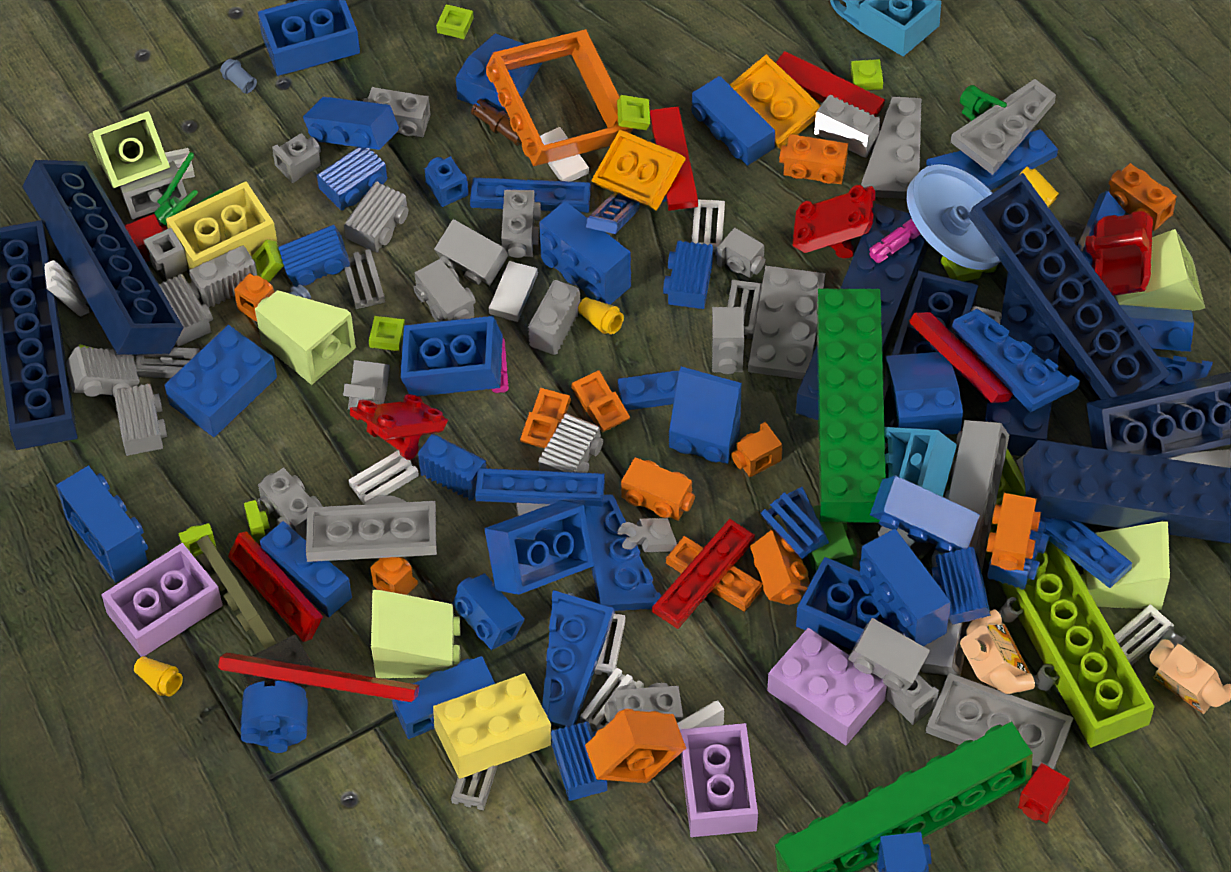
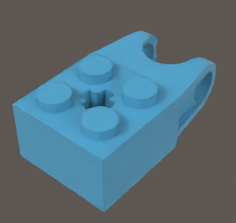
M830 0L833 9L842 18L862 33L901 56H905L940 25L941 0H843L847 7L843 6L839 0Z

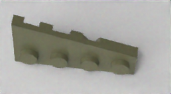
M208 535L198 540L197 544L203 551L198 556L208 572L213 569L215 570L211 578L218 586L220 592L227 589L228 593L223 596L233 612L240 609L241 613L236 615L245 631L248 632L251 629L254 631L271 658L282 650Z

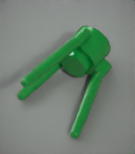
M975 85L968 86L960 97V104L964 106L962 114L971 121L977 118L974 114H983L989 106L1007 107L1006 102L983 92Z
M193 152L188 154L166 192L157 200L160 206L155 210V215L165 226H167V218L186 210V205L198 194L197 190H193L182 200L177 197L170 199V196L194 158ZM220 189L216 191L215 193L204 198L197 204L222 193L223 190Z

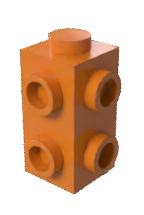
M790 134L787 146L782 145L779 163H784L783 175L796 179L804 178L827 184L835 183L842 185L847 163L848 143Z
M1130 163L1122 171L1117 170L1110 178L1109 193L1129 214L1138 211L1148 213L1153 218V231L1173 215L1177 196L1168 187L1162 186L1152 179L1144 170L1138 169Z
M635 457L621 481V498L631 505L643 506L653 510L663 518L670 517L679 521L683 512H688L691 509L695 499V494L692 493V480L680 472H671L663 469L650 460L644 461Z
M1004 493L1002 505L995 504L992 524H998L996 533H989L986 550L992 552L991 565L999 566L1001 569L1009 571L1015 569L1024 571L1025 560H1032L1036 540L1030 539L1031 531L1038 532L1041 512L1035 511V498Z
M772 529L750 546L754 557V565L759 571L764 585L763 590L768 599L785 605H792L801 600L810 585L808 570L798 554Z

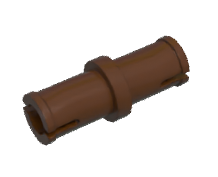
M484 99L477 101L480 107L474 104L471 114L488 124L492 132L502 134L516 146L522 144L517 132L511 127L508 113L498 111L485 102Z

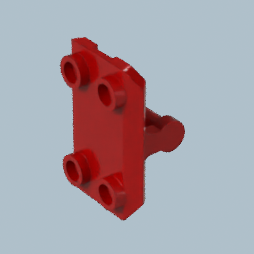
M855 185L848 193L814 204L810 201L803 202L796 210L793 247L807 253L829 246L836 251L835 254L840 258L852 257L854 246L851 244L852 238L867 234L873 224L874 214L872 213L876 194L873 186L863 187L862 185Z
M1145 211L1132 212V214L1123 216H1105L1096 223L1094 235L1086 236L1085 245L1088 254L1093 259L1092 268L1113 296L1144 292L1151 277L1153 218Z
M406 394L401 402L376 404L370 400L362 399L358 401L357 407H350V416L366 422V430L370 435L380 437L395 447L406 460H411L417 455L421 435L441 433L448 422V419L443 416L440 410L429 407L422 402L423 400L420 397L412 394Z

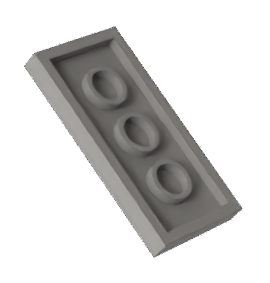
M765 266L748 372L797 379L804 378L814 352L817 333L818 289H824L825 273Z
M435 501L307 508V562L437 555Z
M949 673L927 724L926 733L960 745L967 740L975 741L995 725L1001 724L1004 726L1012 721L1033 753L1032 772H1035L1041 763L1055 769L1074 717Z

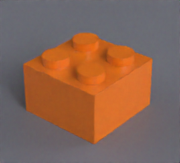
M633 709L619 711L611 722L604 728L599 729L595 736L585 744L597 780L648 783L686 749L674 714L659 713L657 711H634Z

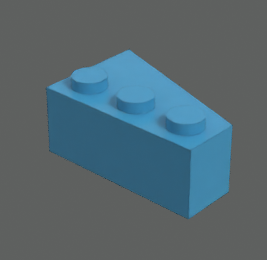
M884 427V436L888 438V453L885 454V463L888 465L889 477L896 475L943 497L957 444L938 430Z

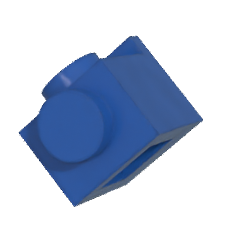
M451 156L446 159L436 157L424 168L426 183L442 207L468 196L467 177L465 174H462Z

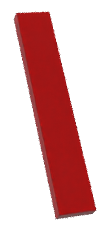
M228 652L220 656L218 666L220 670L406 702H412L418 697L420 686Z

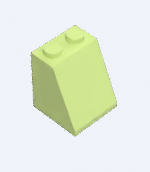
M149 111L88 134L99 164L113 188L170 168Z
M1176 229L1152 237L1151 277L1144 292L1115 295L1114 298L1119 305L1192 311L1205 308L1193 258Z
M278 290L270 297L261 300L255 308L261 343L311 385L356 348L351 313L346 309Z
M1161 521L1095 533L1132 562V569L1111 588L1107 587L1083 568V574L1079 575L1097 607L1145 609L1151 604L1157 610H1162L1170 579L1168 522Z
M373 590L371 650L376 678H423L435 671H445L453 668L454 664L460 663V645H454V636H460L461 633L460 616H454L453 604L383 590Z

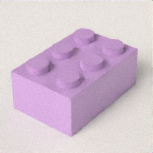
M183 543L101 594L107 614L141 657L151 653L223 606L218 586Z
M807 628L768 673L767 691L846 746L885 701L887 686L883 683V679L873 673L865 674L856 669L854 663L848 660V654L810 628Z
M746 723L680 729L686 749L680 755L690 837L757 831L758 810Z

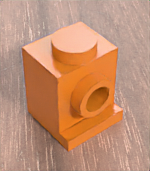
M249 273L234 289L238 310L257 322L255 308L261 300L270 297L274 293L273 286L262 277Z
M764 422L760 424L759 432L747 434L737 443V450L731 453L732 459L739 469L743 468L748 476L752 477L782 461V443L768 424Z
M403 557L380 558L371 566L373 586L377 590L407 595L418 585V580L412 576V566Z

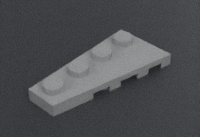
M1034 79L1002 100L1007 103L1006 108L995 105L954 132L951 136V143L993 175L1053 106L1056 94Z
M892 97L861 183L863 187L873 186L876 191L875 197L907 199L908 186L920 169L921 98Z

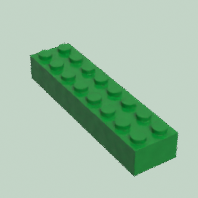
M818 289L817 365L820 522H879L880 520L870 516L882 479L886 478L880 289Z
M1012 721L1004 726L1001 724L995 725L979 739L964 741L954 752L946 756L938 755L932 758L925 767L917 771H907L900 775L896 782L886 787L883 785L871 790L867 797L857 802L850 801L845 803L838 809V812L829 817H818L806 829L798 833L790 832L781 837L778 843L775 844L777 871L859 872L877 862L880 836L921 832L922 838L1027 784L1032 774L1033 753Z

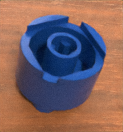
M275 680V686L265 687V681L254 683L243 692L241 740L246 743L266 746L269 751L274 753L286 752L288 746L301 742L307 736L308 698H306V691L301 686L287 681Z

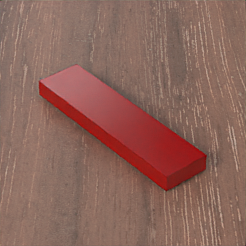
M786 51L775 62L811 97L821 102H824L829 95H833V98L838 97L844 103L848 102L854 108L863 109L864 112H869V115L874 114L875 117L884 107L885 99Z
M679 106L649 110L655 144L677 152L686 158L665 195L668 211L698 207V197Z
M931 312L913 314L909 320L910 324L991 403L1008 402L1013 396L1012 392Z
M729 518L653 605L652 612L679 629L753 544L755 534Z
M247 531L238 533L228 555L230 560L303 642L312 640L323 618L321 613Z

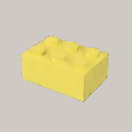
M247 181L166 219L168 229L172 228L184 248L189 270L242 245L245 246L250 256H252L265 240L276 241L278 244L274 222Z
M525 673L433 706L434 728L459 779L486 770L493 765L497 766L551 746V723Z

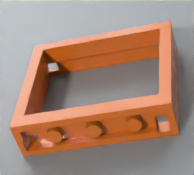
M586 29L493 52L486 66L487 77L490 82H493L498 92L499 102L502 107H505L510 117L511 127L517 132L522 142L523 152L530 158L533 167L611 146L619 130L630 134L633 128L618 126L617 100L619 95ZM572 55L607 129L544 145L508 70Z

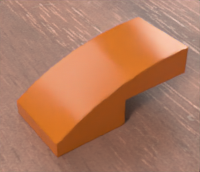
M600 370L572 383V390L593 422L600 426L602 433L630 420V416L617 393H612Z
M540 388L533 411L529 412L520 442L541 448L547 447L548 442H550V439L556 432V428H558L559 423H561L562 418L567 413L571 401L570 395Z

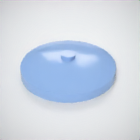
M937 164L922 169L908 186L907 205L915 226L925 240L944 257L966 268L986 270L997 266L1001 262L968 217L972 207L991 195L992 192L977 178L956 167Z

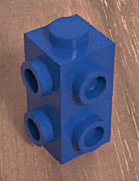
M485 573L473 579L468 577L463 580L457 587L458 592L452 604L458 614L473 628L477 636L491 650L515 639L524 621L518 609L509 602L501 591L495 590V584Z

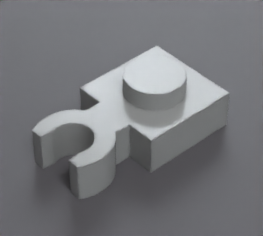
M668 518L639 519L636 525L625 522L617 531L620 535L626 534L629 536L622 544L624 549H633L637 545H642L644 552L672 551L677 545Z

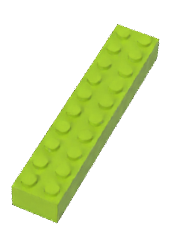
M1008 449L1006 450L996 499L997 505H1002L1004 493L1019 496L1026 495L1025 480ZM950 472L947 481V490H950L952 483ZM991 524L990 532L996 533L998 524ZM1048 541L1045 553L1038 552L1035 559L1040 562L1035 580L1028 579L1025 589L998 582L1008 599L1011 597L1017 599L1012 604L1014 611L1017 612L1023 609L1018 618L1044 665L1050 664L1054 667L1050 676H1058L1055 685L1090 748L1150 725L1154 705L1070 557ZM986 551L985 558L988 564L992 558V552Z

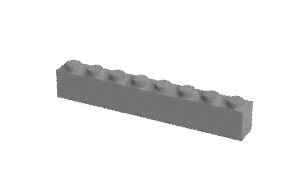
M965 420L963 430L959 431L957 435L958 454L957 459L951 465L952 483L950 490L946 491L945 498L980 514L969 547H974L982 572L1009 434L1002 423ZM937 550L934 551L932 555V567L937 566L935 556L938 554L942 555L943 553H940ZM948 619L947 633L924 646L930 652L920 669L923 673L946 676L952 673L961 677L965 654L960 645V640L967 636L966 630L971 621L952 625Z

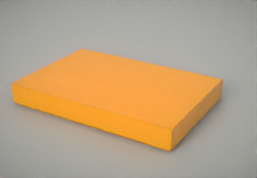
M767 54L730 84L775 130V145L779 149H781L782 145L788 143L790 134L798 135L816 120V112L821 106Z
M619 130L591 181L602 188L657 211L686 158L677 152Z

